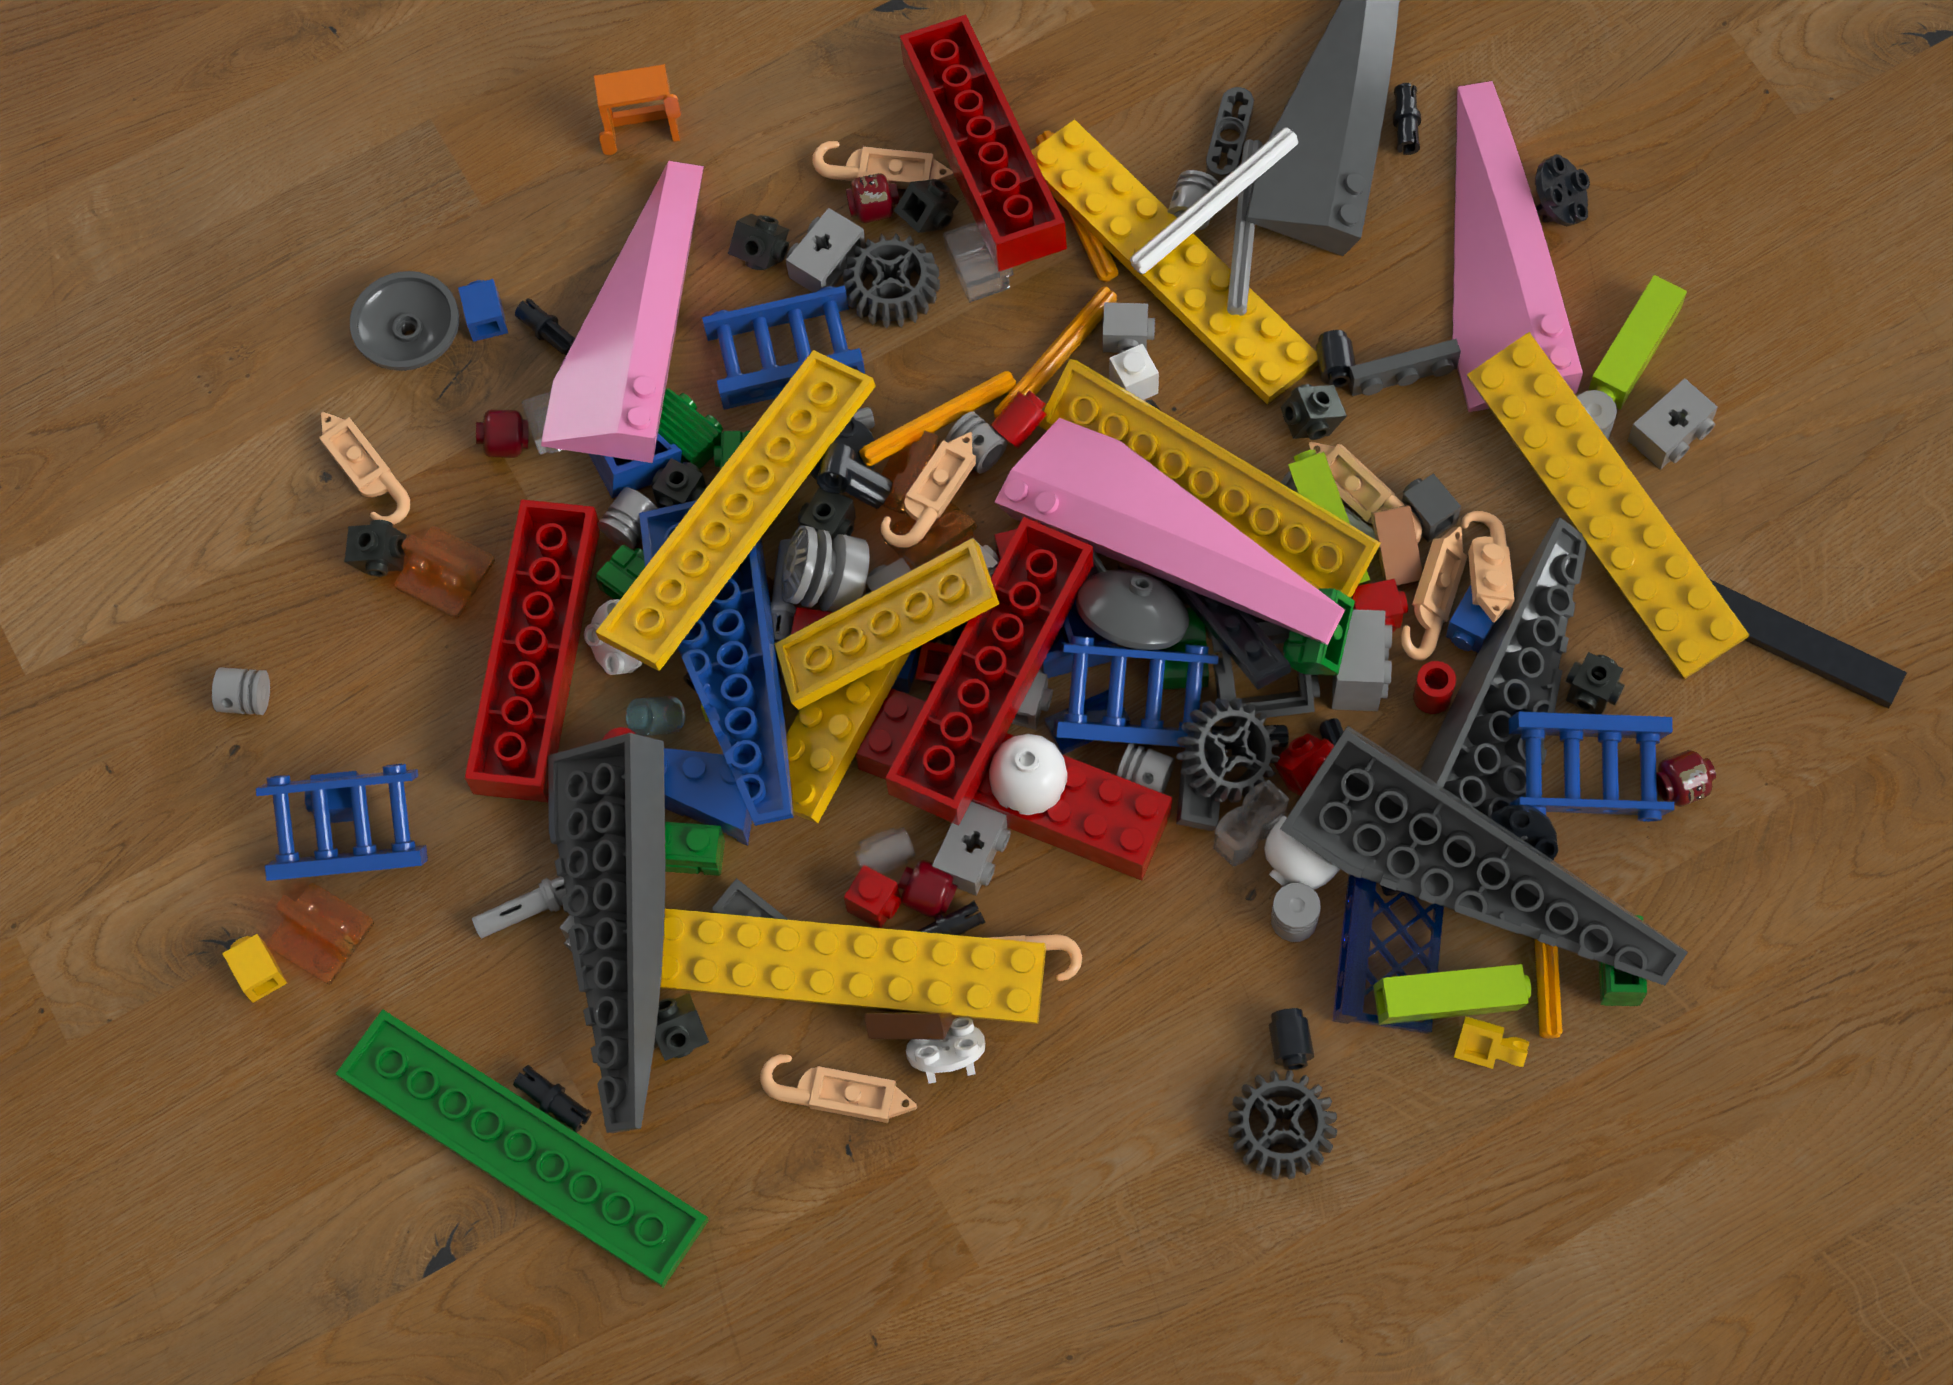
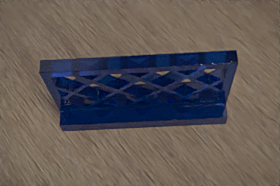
M1348 874L1333 1022L1346 1024L1357 1022L1425 1034L1432 1032L1433 1019L1422 1020V1022L1410 1021L1379 1025L1378 1015L1363 1013L1364 996L1374 989L1373 985L1379 981L1368 968V958L1378 950L1393 968L1382 978L1390 977L1394 973L1398 976H1406L1407 974L1402 967L1415 957H1418L1426 967L1427 973L1438 972L1444 906L1434 903L1424 910L1413 895L1402 891L1385 903L1376 891V882ZM1403 896L1418 914L1404 926L1389 908V906ZM1375 902L1379 909L1373 913ZM1433 909V917L1431 919L1427 913ZM1381 912L1384 913L1397 930L1384 941H1381L1372 930V919ZM1420 918L1431 931L1430 941L1422 948L1418 946L1406 930ZM1399 934L1414 952V954L1400 964L1385 947L1388 942ZM1370 940L1376 946L1371 951H1369ZM1427 948H1429V958L1423 952ZM1367 978L1371 986L1365 990Z

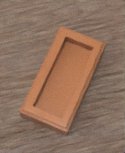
M1404 505L1371 512L1375 538L1381 543L1378 548L1383 581L1395 579L1396 585L1420 581L1423 571L1411 506Z

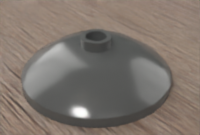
M415 271L396 272L374 281L359 295L350 315L351 336L359 352L371 363L389 370H413L432 363L448 350L458 332L459 310L452 292L437 278ZM407 331H415L413 334L405 336Z
M1115 569L1094 574L1085 580L1076 597L1077 610L1081 618L1092 630L1109 641L1129 648L1159 650L1171 647L1184 637L1189 625L1188 610L1177 593L1162 581L1137 571Z

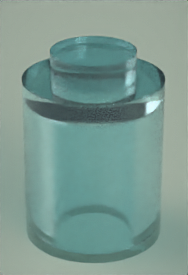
M674 696L637 698L630 702L626 710L628 728L641 736L675 734L682 729L685 722L684 706Z

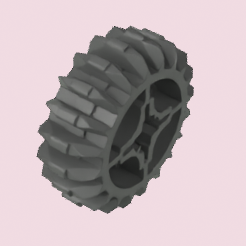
M881 233L878 243H874L867 238L865 243L866 249L856 247L854 251L855 257H848L846 262L847 269L844 270L842 276L843 282H845L843 286H845L848 304L851 309L856 308L860 319L868 316L872 326L877 321L883 320V326L887 329L891 321H897V324L902 328L906 318L916 323L918 319L917 312L927 315L929 311L928 304H935L937 299L936 292L940 289V280L938 279L940 273L932 252L926 253V247L923 243L914 246V240L911 236L902 242L897 233H895L892 240H886ZM914 270L920 276V280L915 288L910 285V274ZM871 274L873 276L872 288L867 291L863 286V282L866 276Z
M1225 697L1217 698L1215 704L1211 701L1203 703L1202 711H1192L1190 717L1193 723L1186 722L1181 726L1188 736L1179 737L1176 741L1179 745L1185 746V752L1178 753L1176 758L1187 761V766L1183 767L1180 773L1183 775L1193 774L1189 786L1197 788L1202 785L1201 795L1203 797H1211L1214 794L1216 802H1225L1227 797L1231 803L1240 802L1242 796L1244 798L1254 797V788L1263 790L1267 787L1263 777L1269 778L1276 774L1269 766V763H1276L1280 760L1277 755L1272 754V748L1278 747L1280 742L1278 740H1270L1269 737L1276 727L1273 725H1263L1268 714L1264 712L1255 714L1256 705L1253 703H1247L1243 706L1242 699L1233 698L1230 702ZM1222 718L1234 721L1231 728H1226L1223 734H1212L1209 732L1210 728ZM1248 737L1251 742L1252 751L1249 749L1247 745ZM1225 743L1230 744L1231 747H1229L1228 749H1232L1231 755L1233 756H1226L1225 753H1227L1228 751H1225L1224 749ZM1204 748L1209 754V764H1207ZM1234 765L1247 768L1246 772L1233 782L1223 780L1225 773L1230 772Z
M1291 1070L1287 1071L1285 1080H1279L1277 1071H1271L1269 1083H1266L1261 1075H1257L1254 1080L1257 1090L1251 1085L1244 1084L1242 1086V1093L1245 1098L1235 1096L1232 1103L1239 1111H1230L1228 1115V1121L1237 1124L1228 1129L1229 1137L1240 1138L1233 1144L1234 1151L1242 1152L1248 1150L1243 1157V1163L1249 1165L1255 1159L1259 1161L1256 1173L1260 1175L1265 1171L1266 1166L1271 1167V1177L1274 1180L1278 1179L1280 1169H1286L1288 1179H1294L1296 1175L1295 1167L1297 1166L1305 1175L1309 1174L1311 1166L1308 1160L1315 1165L1321 1166L1324 1158L1320 1151L1331 1153L1333 1144L1327 1139L1336 1138L1337 1129L1329 1125L1336 1122L1337 1114L1336 1112L1325 1111L1332 1104L1331 1098L1317 1099L1322 1092V1087L1317 1084L1310 1090L1307 1089L1309 1081L1307 1075H1303L1299 1083L1293 1082L1294 1073ZM1280 1096L1295 1099L1292 1103L1285 1106L1278 1105L1271 1099L1267 1101L1269 1098ZM1255 1108L1261 1112L1260 1118L1267 1125L1258 1140L1253 1136L1249 1125V1117ZM1307 1109L1313 1116L1316 1127V1134L1311 1142L1304 1137L1305 1131L1302 1130L1298 1123ZM1280 1118L1282 1122L1283 1118L1287 1120L1291 1118L1289 1131H1285L1284 1127L1283 1131L1277 1129L1274 1131L1276 1119ZM1282 1143L1287 1144L1293 1150L1298 1148L1299 1151L1284 1154L1270 1151V1149Z

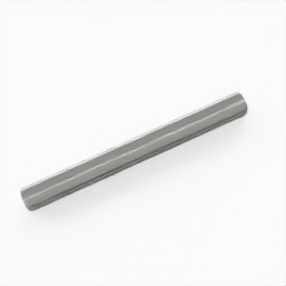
M1248 139L1244 142L1242 163L1263 146L1261 141ZM1252 183L1238 195L1227 311L1231 315L1237 314L1242 316L1247 312L1255 224L1245 221Z

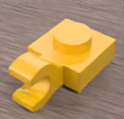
M1465 1016L1454 1058L1493 1069L1496 1059L1514 1066L1524 1067L1529 1041L1518 1037L1502 1038L1504 1027Z

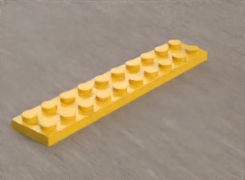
M1075 119L1031 150L1052 196L1266 404H1269L1318 366L1316 351L1250 287L1247 312L1242 316L1228 313L1227 303L1231 269L1193 233L1145 274H1140L1132 267L1131 256L1177 219L1174 214L1168 213V209Z
M1530 332L1467 374L1469 381L1573 526L1583 534L1591 551L1684 680L1749 637V633Z
M813 350L596 630L599 640L660 671L823 457L830 444L835 441L876 387L874 379Z
M1070 359L1044 409L1047 416L1038 425L1048 430L1061 418L1121 441L1318 590L1319 588H1333L1351 598L1381 544L1077 360Z
M665 908L660 988L904 1012L952 1013L956 1017L1038 1024L1046 944Z

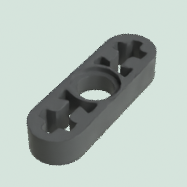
M1234 87L1224 93L1206 158V173L1213 176L1218 182L1222 181L1240 165L1244 142L1249 130L1254 98L1250 91L1242 87ZM1236 101L1242 102L1238 118L1232 117V110ZM1226 129H1233L1239 133L1240 137L1235 141L1229 142L1223 140L1220 137V133ZM1222 152L1228 154L1227 165H1225L1224 170L1217 168V165L1220 164Z

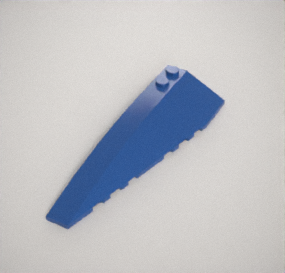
M696 501L639 513L645 567ZM762 537L678 646L683 662L755 826L793 818L784 710L778 658L774 645L776 642Z

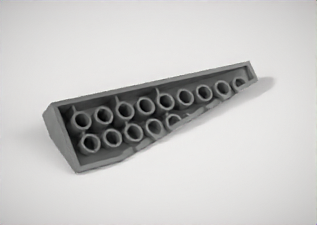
M1340 0V4L1329 21L1322 39L1318 42L1297 82L1292 96L1284 107L1279 121L1270 134L1269 140L1283 128H1289L1297 135L1298 144L1252 183L1245 221L1344 256L1361 239L1386 107L1400 0Z
M1561 517L1555 519L1514 588L1515 600L1511 609L1505 610L1490 630L1420 770L1421 774L1487 817L1505 806H1510V803L1517 798L1526 797L1525 740L1521 739V734H1509V718L1517 712H1555L1562 676L1559 664L1561 654L1566 653L1569 638L1565 637L1568 618L1573 617L1576 604L1573 602L1572 597L1575 585L1580 583L1587 547L1583 534ZM1545 739L1541 740L1542 765L1545 764L1547 749H1544ZM1522 836L1520 839L1526 840L1528 837Z
M1349 726L1346 727L1280 828V830L1348 874L1374 881L1393 890L1405 892L1432 904H1439L1453 909L1455 912L1514 933L1535 938L1545 944L1577 953L1579 956L1614 966L1616 969L1664 986L1688 953L1678 944L1563 866Z
M628 733L548 755L549 834L551 843L557 844L559 858L555 860L557 876L563 877L566 895L562 897L564 912L574 916L575 925L569 929L568 934L579 991L586 993L588 1008L584 1009L583 1012L586 1026H592L595 1046L590 1049L593 1063H597L601 1071L602 1078L597 1085L607 1133L641 1129L655 1043L664 941V741Z

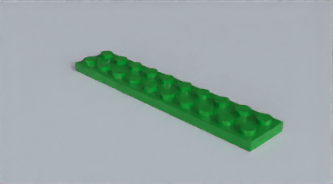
M383 1009L336 1072L337 1077L662 1288L665 1287L709 1221L708 1217Z

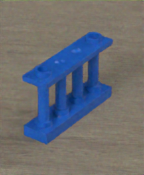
M828 286L819 289L817 292L733 311L721 310L713 313L711 316L702 317L707 340L719 339L727 377L717 380L723 410L774 399L779 395L811 353L804 319L825 315L834 353L827 355V357L865 374L860 348L848 349L839 314L840 311L849 310L845 286L836 288ZM789 323L798 361L779 366L776 363L768 328ZM754 331L763 369L743 374L740 370L733 335Z
M1071 636L1070 643L1061 642L1060 650L1073 653L1069 709L1068 713H1064V719H1054L1053 734L1056 737L1185 747L1179 745L1176 741L1179 737L1188 736L1181 726L1186 722L1193 723L1190 713L1194 710H1200L1204 663L1218 664L1219 656L1209 654L1208 646L1186 645L1185 652L1093 645L1094 638L1084 636ZM1089 654L1112 656L1107 716H1103L1102 722L1087 721V715L1084 714ZM1127 657L1150 659L1145 718L1141 719L1140 725L1125 724L1126 718L1122 717ZM1165 660L1188 662L1183 721L1179 722V728L1164 727V720H1160Z
M1517 712L1509 718V734H1521V739L1525 740L1526 797L1517 798L1510 803V806L1525 805L1533 807L1545 815L1546 812L1638 815V821L1643 822L1661 821L1663 815L1674 810V802L1657 801L1656 744L1660 743V739L1673 732L1672 717ZM1545 735L1559 736L1560 741L1564 742L1565 798H1542L1541 740L1545 739ZM1583 737H1598V742L1602 743L1603 800L1580 799L1579 742L1583 741ZM1622 738H1636V744H1640L1641 801L1619 800L1618 743L1622 742Z
M392 764L382 766L383 772L300 781H291L290 775L267 777V784L256 788V796H273L279 854L275 855L276 860L265 865L266 881L422 866L428 861L426 845L415 846V840L410 839L404 782L413 781L418 777V769L407 770L406 764ZM388 783L395 842L391 843L392 849L377 850L376 844H372L365 785ZM350 787L356 846L353 847L352 853L338 854V848H333L327 789ZM311 791L318 850L314 851L315 856L300 858L299 852L295 851L288 793Z

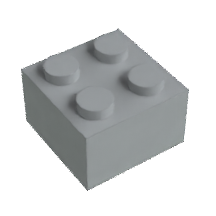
M1353 609L1339 674L1333 675V710L1378 711L1381 698L1388 697V684L1391 683L1392 662L1388 660L1389 648H1391L1392 625H1385V611Z

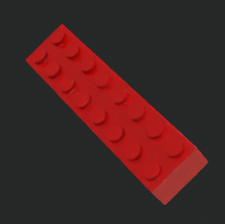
M965 14L900 35L904 67L998 271L1066 250L1065 221L967 15Z
M520 500L465 774V780L475 795L538 802L549 801L548 755L558 753L600 533L597 524L599 519L593 506Z
M1026 517L1022 518L991 577L999 605L968 620L886 776L889 795L959 826L991 764L994 753L1008 732L1076 600L1080 587L1087 579L1093 567V546Z
M891 688L855 754L859 770L886 780L893 762L926 701ZM1006 733L1002 743L1012 738L1013 735ZM1063 755L1067 769V783L1061 798L1056 805L1043 813L1024 815L1019 814V811L1012 810L1008 806L1005 808L1000 805L991 790L989 766L972 802L1005 814L1007 817V828L1141 881L1143 880L1172 813L1171 796Z

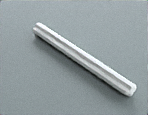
M1283 128L1131 256L1132 267L1140 274H1145L1291 151L1298 144L1297 135L1289 128Z

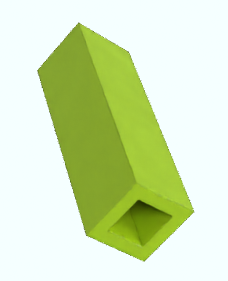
M1656 275L1652 277L1593 374L1588 391L1597 390L1606 393L1613 399L1616 408L1621 410L1680 312L1687 293L1686 290Z
M1315 449L1295 455L1293 457L1295 462L1288 464L1297 493L1350 524L1325 453L1316 454ZM1367 570L1358 586L1370 583Z
M1522 964L1386 977L1373 985L1379 1025L1518 1011L1529 1004L1528 999L1531 997V982L1528 975H1524Z

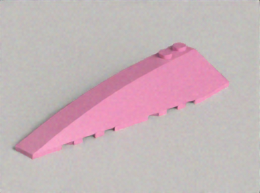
M1493 81L1459 86L1457 88L1456 113L1457 143L1452 340H1457L1461 350L1457 370L1468 412L1490 408L1469 381L1467 374L1528 332L1537 341L1574 394H1577L1583 371L1539 216Z
M668 161L553 380L541 441L542 447L653 463L704 166Z
M1061 418L1047 430L1011 469L994 502L1015 520L1021 522L1022 518L1026 517L1093 546V551L1326 645H1328L1345 611L1341 606L1124 443Z

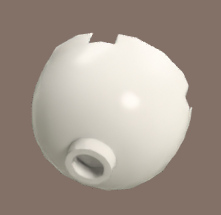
M1033 734L1013 736L1002 743L992 757L989 769L991 790L1000 805L1005 808L1008 806L1012 810L1019 811V814L1024 815L1043 813L1056 805L1065 789L1067 769L1064 757L1056 745L1043 736Z
M1282 815L1268 834L1264 847L1265 857L1274 868L1269 875L1282 886L1290 883H1303L1310 886L1313 890L1324 886L1337 874L1340 868L1329 863L1328 860L1280 830L1287 819L1286 816Z

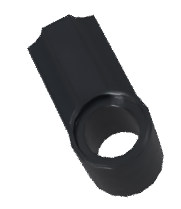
M838 443L830 444L820 463L816 478L818 486L829 493L840 494L846 492L875 509H879L890 494L893 482L856 461L857 455L849 446Z

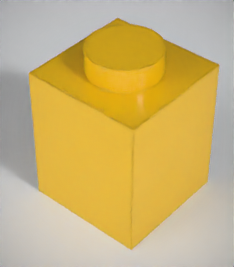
M258 934L236 940L231 945V949L222 953L242 991L252 1003L287 984L269 948Z

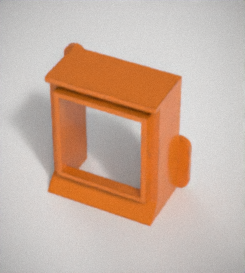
M665 64L594 76L598 107L605 130L599 134V140L605 155H613L617 152L614 127L668 118L673 142L680 141L677 118L681 116L678 97L671 94ZM662 99L664 101V104L612 112L613 107Z

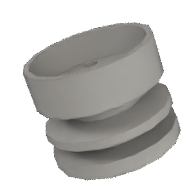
M801 525L795 531L790 541L782 569L781 595L784 602L792 604L801 602L802 606L812 608L818 601L821 610L835 612L861 598L866 584L870 558L869 546L866 540L838 534L832 540L829 531L818 530L816 532L814 527Z

